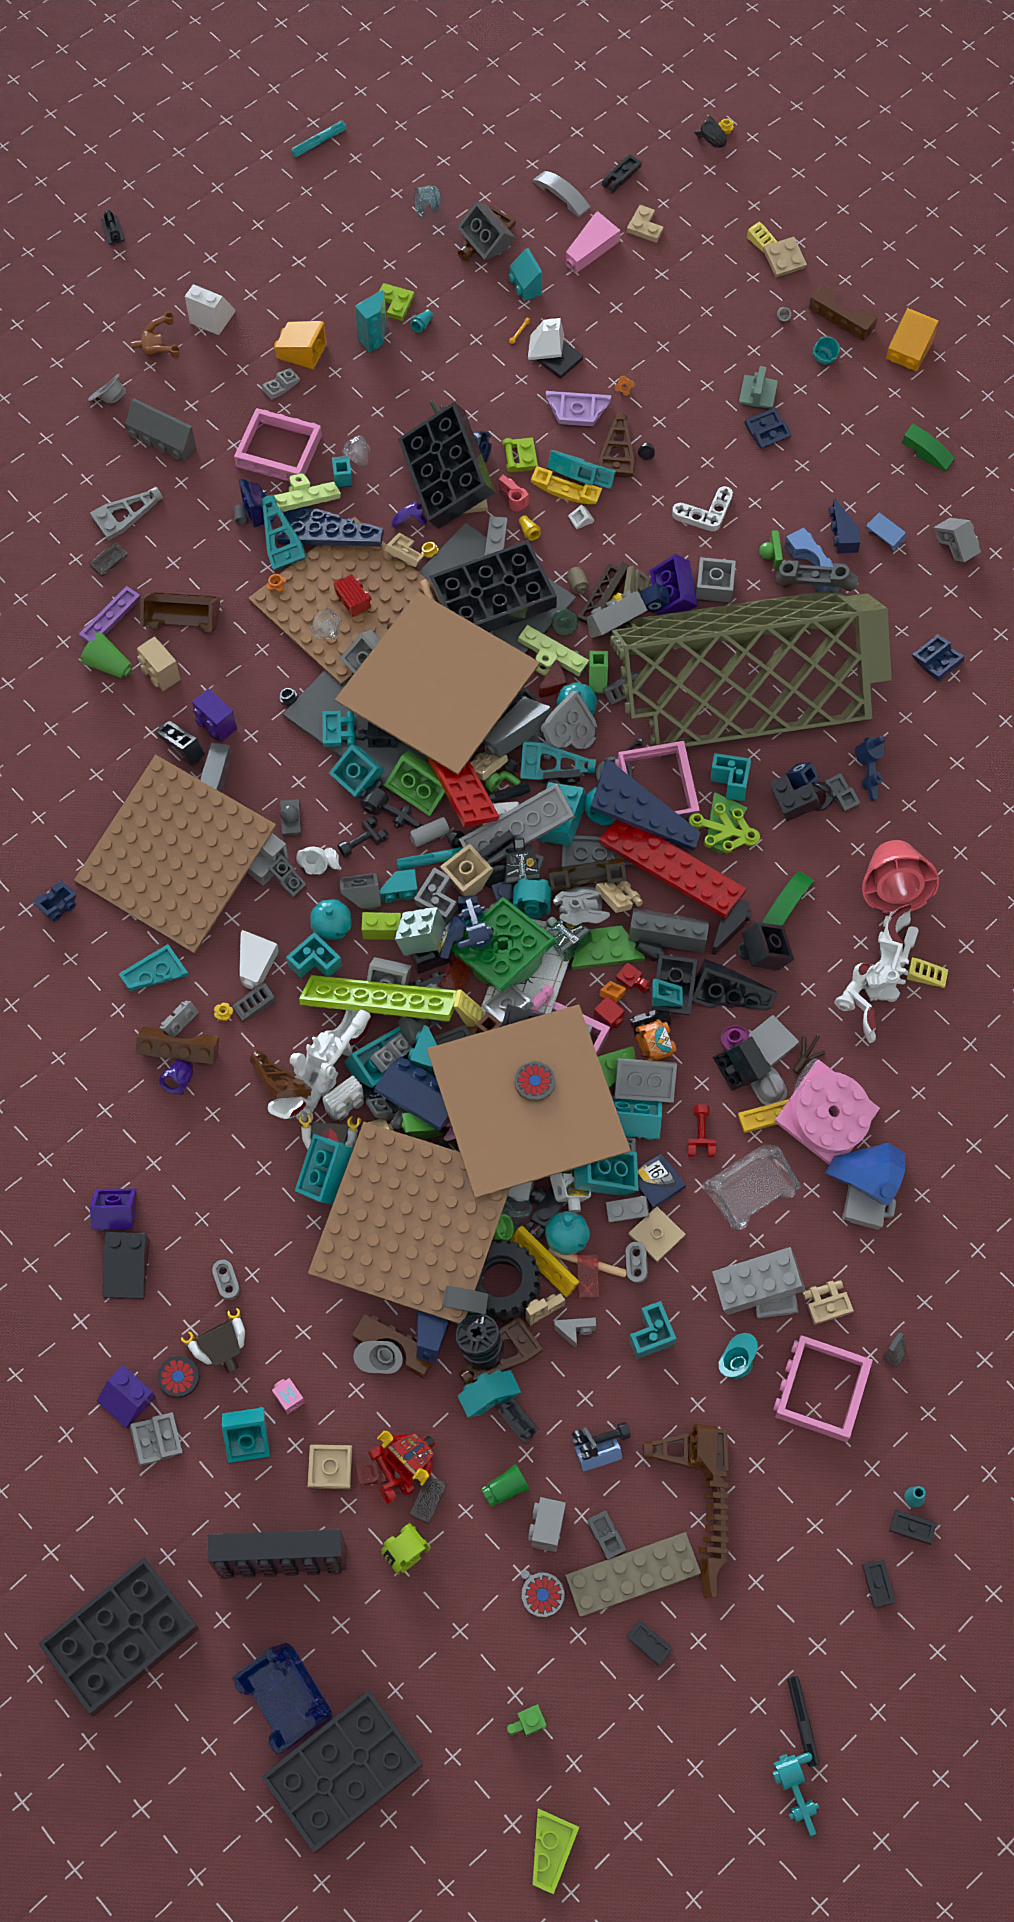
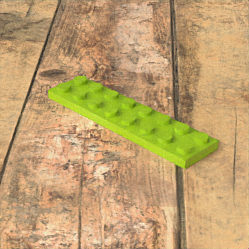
M311 975L299 1001L300 1005L348 1011L364 1010L384 1015L450 1021L455 1009L454 1002L457 991Z

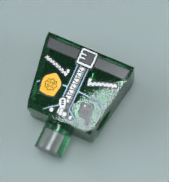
M550 917L546 922V926L550 928L547 932L557 941L553 947L565 963L593 940L591 930L582 924L575 926L563 920L558 921L555 917Z

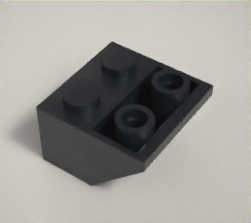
M752 1036L737 1042L712 1057L731 1091L755 1082L771 1071L770 1066Z

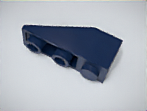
M833 499V504L829 507V517H832L833 520L831 521V531L835 534L833 536V546H836L837 553H858L861 543L859 528L839 502Z

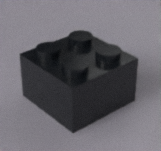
M756 922L742 932L752 967L780 970L794 960L784 926Z

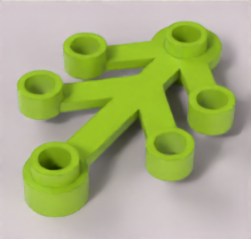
M717 803L714 807V813L719 816L723 824L704 819L698 813L692 814L688 822L697 830L705 827L721 832L715 836L707 835L705 837L704 845L708 848L714 847L716 843L731 836L739 837L734 841L727 840L723 843V852L731 853L733 849L744 844L746 846H754L760 840L759 832L754 828H749L743 818L744 813L740 808L734 809L731 817L737 821L741 830L733 826L725 813L726 807L723 803ZM720 807L723 811H718L716 808ZM735 813H739L741 816L737 817ZM748 834L753 835L754 838H749ZM710 839L713 843H708L707 840ZM725 845H730L731 848L727 849Z

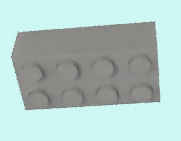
M791 1247L712 1271L723 1310L727 1315L806 1291L795 1254Z

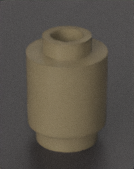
M580 567L571 568L567 573V579L572 591L576 594L585 593L589 588V583L584 571Z

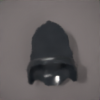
M707 115L709 120H705L701 125V129L694 133L698 138L704 137L713 147L720 148L726 146L725 132L710 115Z
M813 782L815 792L821 790L826 794L825 803L814 810H825L833 803V790L825 782Z

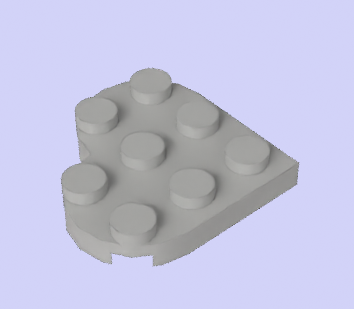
M572 691L547 717L541 726V731L544 733L546 741L552 747L560 748L570 745L574 749H587L596 739L594 735L597 723L579 693Z

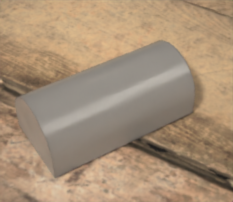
M442 817L410 832V839L414 847L417 848L449 834V826L445 818Z

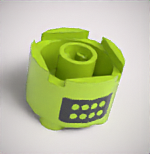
M410 1523L401 1529V1534L398 1537L392 1536L387 1539L383 1544L384 1547L381 1549V1554L397 1575L400 1574V1571L403 1573L421 1559L420 1553L422 1551L427 1553L431 1548L417 1528Z

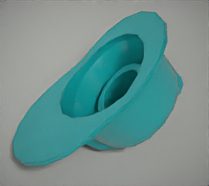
M741 1333L732 1338L719 1361L721 1374L738 1380L751 1372L753 1359L758 1349V1342L753 1335Z

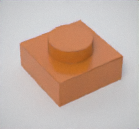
M609 981L600 990L599 996L603 998L608 996L617 1003L626 994L627 988Z

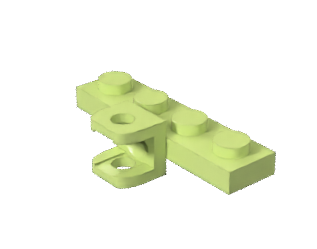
M301 473L290 476V484L292 486L289 487V492L275 495L281 511L284 512L339 499L341 493L334 482L310 487L309 480Z
M528 625L518 637L519 643L538 653L536 660L540 662V665L535 671L543 676L549 675L556 664L580 676L588 665V659Z

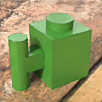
M538 1704L517 1713L519 1721L508 1725L507 1733L513 1736L523 1730L525 1736L528 1737L545 1729L547 1725Z

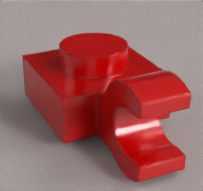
M628 962L616 975V980L630 990L635 986L641 992L646 993L650 988L648 986L650 982L642 978L643 973Z

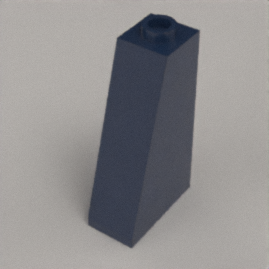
M416 1310V1358L426 1362H437L451 1321Z

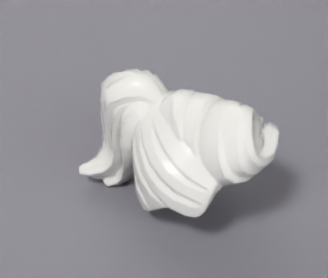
M307 847L299 850L297 853V863L305 869L307 874L320 875L326 871L327 866L335 870H341L339 855L332 848L323 850L319 847Z

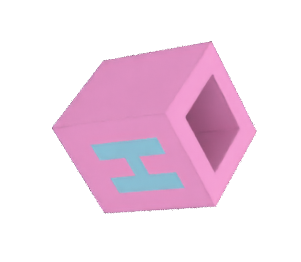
M290 1378L287 1380L282 1379L274 1385L275 1388L272 1389L273 1394L287 1415L305 1403Z

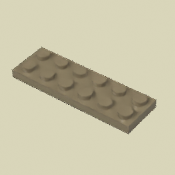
M684 1532L566 1574L565 1577L578 1615L581 1618L698 1576L701 1572L687 1534Z

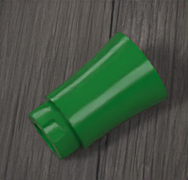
M515 1463L505 1473L489 1482L481 1490L490 1506L493 1507L498 1503L501 1504L509 1498L530 1490Z

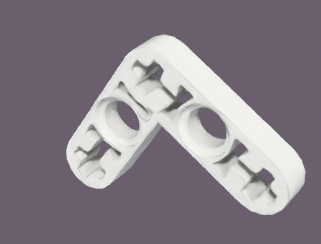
M720 487L709 511L684 503H677L673 506L672 516L675 520L708 531H717L729 508L733 492L729 487ZM724 494H727L724 498V501H722V496ZM721 506L724 510L718 512L714 508ZM698 514L701 516V519L695 520L692 516Z

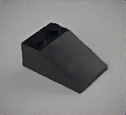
M659 954L656 979L681 986L683 1006H652V1010L690 1015L698 959Z
M106 1232L103 1257V1298L144 1299L150 1243L146 1233Z

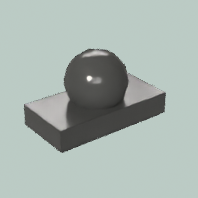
M299 799L280 801L282 836L301 835Z

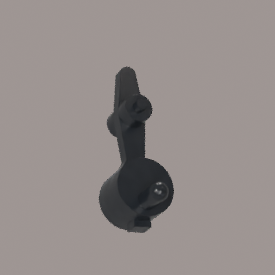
M381 779L376 780L373 786H370L367 791L364 790L362 792L360 805L366 813L379 815L382 810L395 817L393 820L395 828H402L404 824L415 829L421 827L420 822L410 817L412 813L410 806H402L398 810L387 804L389 797L380 789L383 785Z

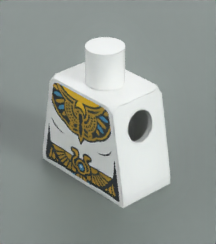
M574 1169L550 1176L556 1200L558 1202H568L569 1211L574 1213L580 1212V1202L590 1198L591 1191L575 1189Z

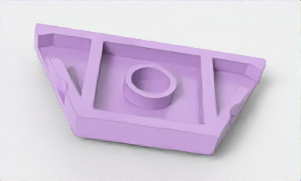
M546 391V399L559 424L594 426L611 402V395Z

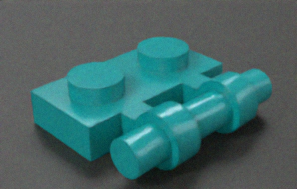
M322 711L323 747L342 746V740H347V746L349 747L351 744L354 745L356 740L354 712L348 711L347 717H341V711ZM341 725H346L347 731H341Z

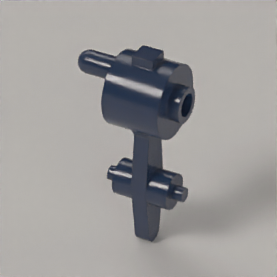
M884 736L878 738L867 737L864 739V742L855 748L857 760L862 765H866V778L862 780V786L868 790L871 801L878 799V785L883 782L882 775L877 773L875 763L885 754L882 744L886 740Z
M467 897L465 900L468 908L462 909L459 917L460 919L464 918L465 921L471 919L473 925L466 927L469 939L458 942L457 948L464 949L472 946L473 950L481 949L492 944L490 938L494 936L491 927L486 926L485 921L478 923L477 917L482 916V912L486 911L485 907H480V904L473 906L471 897Z

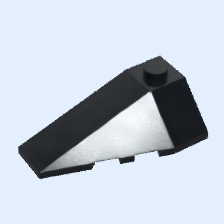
M704 959L696 977L692 1001L707 1007L727 1006V1008L770 1009L777 991L721 964Z

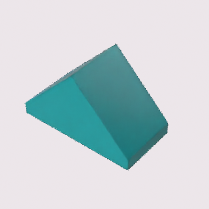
M653 979L652 1006H683L682 987L659 979Z

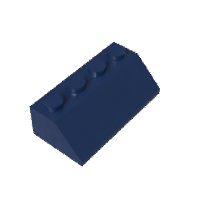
M401 1056L389 1065L375 1087L374 1092L439 1131L446 1126L450 1120L436 1077Z

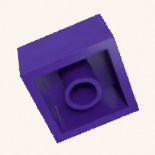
M209 688L192 701L196 723L201 728H206L208 734L213 739L217 738L220 742H223L237 730L233 710Z

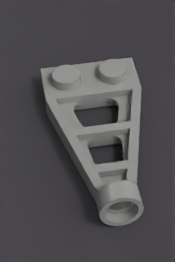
M155 486L147 492L105 504L90 512V515L109 541L124 533L156 505L158 501L162 500L163 497ZM141 501L144 506L138 511L133 512L129 505ZM126 509L129 513L128 517L122 522H117L112 513L116 510Z

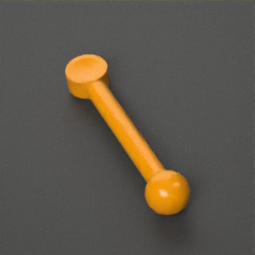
M526 317L516 334L509 339L510 344L515 343V339L524 327L530 323V318Z

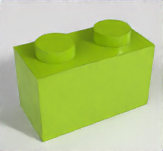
M363 912V939L395 940L401 920V913Z

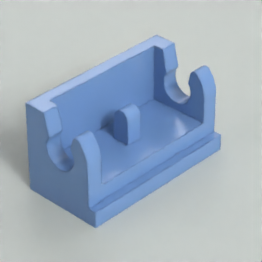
M880 512L866 526L869 532L875 533L887 542L894 551L906 541V532Z

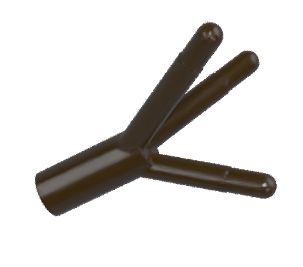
M816 1035L807 1052L806 1037L802 1036L801 1058L794 1067L793 1072L799 1075L808 1061L825 1054V1051H821L809 1056L820 1035Z

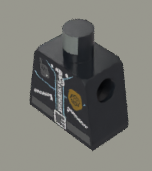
M523 837L513 838L514 848L505 849L503 870L505 883L518 882L522 878L528 880L541 879L532 846H525Z

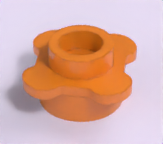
M621 376L618 384L615 385V390L622 392L624 396H628L635 383L626 378V376Z
M279 574L271 575L268 579L269 584L266 585L267 589L276 590L277 592L283 591L286 578Z

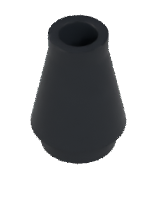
M638 940L635 945L636 951L653 962H658L659 954L664 955L665 949L661 947V944Z

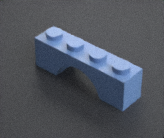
M805 528L786 536L784 547L793 559H805L815 566L833 567L832 561L824 555L822 548L815 543L813 536ZM813 585L818 592L841 589V587Z

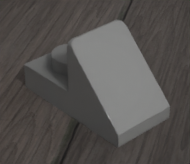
M596 1318L554 1320V1330L576 1348V1332H580L581 1335H588L592 1331H596Z

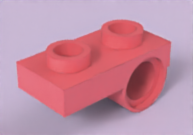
M502 475L499 478V490L509 497V508L512 511H521L529 505L528 492L517 486L512 479Z

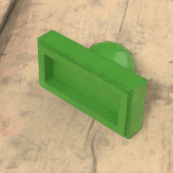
M778 530L772 531L770 542L763 543L759 548V554L763 559L773 560L774 570H779L783 561Z

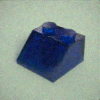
M243 479L238 480L242 502L246 507L253 527L264 525L261 499L268 496L266 490H262L261 485Z

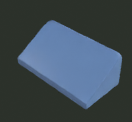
M616 1438L597 1444L598 1456H593L588 1460L582 1459L580 1455L581 1451L579 1448L582 1445L575 1447L583 1471L622 1459L621 1448Z

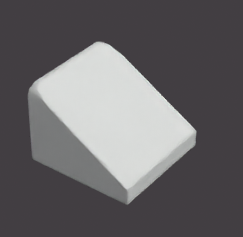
M582 505L568 515L576 529L594 522L589 511Z

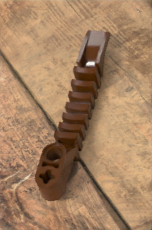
M694 1424L690 1433V1462L693 1465H697L706 1476V1482H702V1487L712 1488V1492L705 1493L704 1498L713 1499V1504H706V1510H713V1515H706V1520L713 1521V1525L705 1526V1531L714 1532V1536L703 1537V1542L714 1543V1547H699V1553L714 1554V1558H701V1583L704 1598H717V1574L720 1567L727 1562L726 1554H729V1549L726 1548V1543L729 1541V1537H726V1532H728V1526H726V1521H728V1515H726L728 1504H725V1499H728V1493H725V1488H728V1482L722 1479L727 1477V1471H719L716 1467L718 1439L716 1426Z

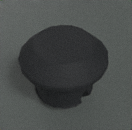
M510 757L503 765V768L509 773H516V767L519 764L518 760Z

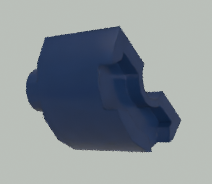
M61 880L52 886L47 894H41L32 902L44 915L53 922H56L65 912L72 911L75 908L77 894Z

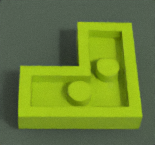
M383 283L380 291L383 290L385 293V302L391 304L387 311V317L403 321L414 298V292Z

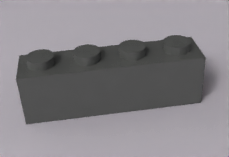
M135 398L132 400L125 422L127 434L133 439H138L148 446L151 445L157 448L162 453L165 452L171 455L176 460L186 462L196 449L192 426Z
M633 908L628 940L635 942L642 940L661 944L664 947L704 953L709 920Z

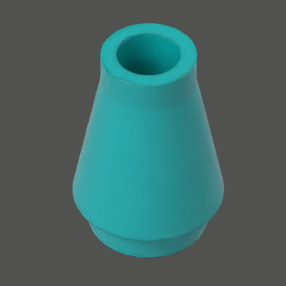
M425 310L423 313L413 317L410 323L411 328L417 333L423 332L433 318V313L430 310Z
M921 1486L908 1488L904 1495L906 1503L913 1508L921 1507L926 1499L924 1488Z

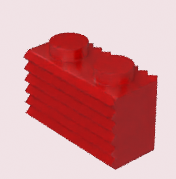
M350 574L340 579V581L334 582L335 594L352 617L371 608L370 601L372 598L368 591L364 592L362 589L363 585L358 578L355 579Z

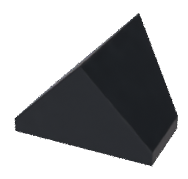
M436 951L410 954L418 974L454 962L449 958L440 957Z

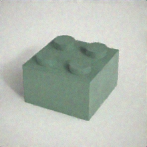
M438 907L402 913L395 940L403 955L439 950L446 923Z

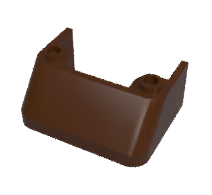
M150 592L140 598V627L149 625V628H160V625L163 624L198 626L202 628L203 632H213L217 628L220 597Z

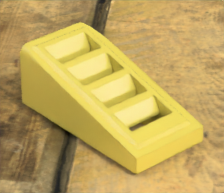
M761 222L748 229L747 239L762 252H764V246L777 242Z
M912 957L907 980L945 988L948 969ZM916 968H919V973L915 972ZM923 969H924V970H927V971H926V976L922 974V973H923ZM931 971L934 972L933 978L930 977ZM938 973L942 974L940 981L937 980Z
M457 990L454 1008L467 1027H474L483 1017L484 1011L462 990Z

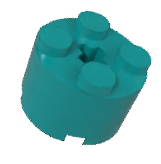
M526 878L519 879L513 890V905L530 919H539L545 913L547 916L551 912V887L548 885V881L543 879L538 881Z

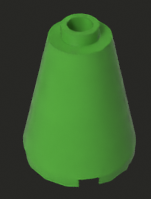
M96 633L94 636L97 638L87 643L81 654L83 659L80 662L121 679L124 676L128 677L132 672L130 661L104 634Z

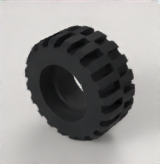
M501 1239V1243H496V1240H492L475 1291L488 1294L486 1315L494 1319L495 1322L496 1319L508 1322V1318L513 1317L514 1320L521 1313L525 1315L526 1308H528L527 1305L539 1296L541 1281L536 1259L533 1255L529 1254V1250L526 1247H519V1243L515 1241L510 1244L505 1239ZM507 1264L518 1270L521 1283L515 1293L507 1297H494L485 1291L482 1284L483 1275L492 1266Z

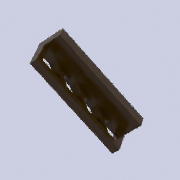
M622 562L620 567L609 563L578 616L579 621L588 624L587 617L584 616L585 613L601 607V609L607 607L606 603L611 601L612 596L618 593L625 581L629 564ZM610 571L616 572L612 579L608 575ZM609 584L606 591L602 592L601 586ZM601 597L598 605L594 606L593 600Z

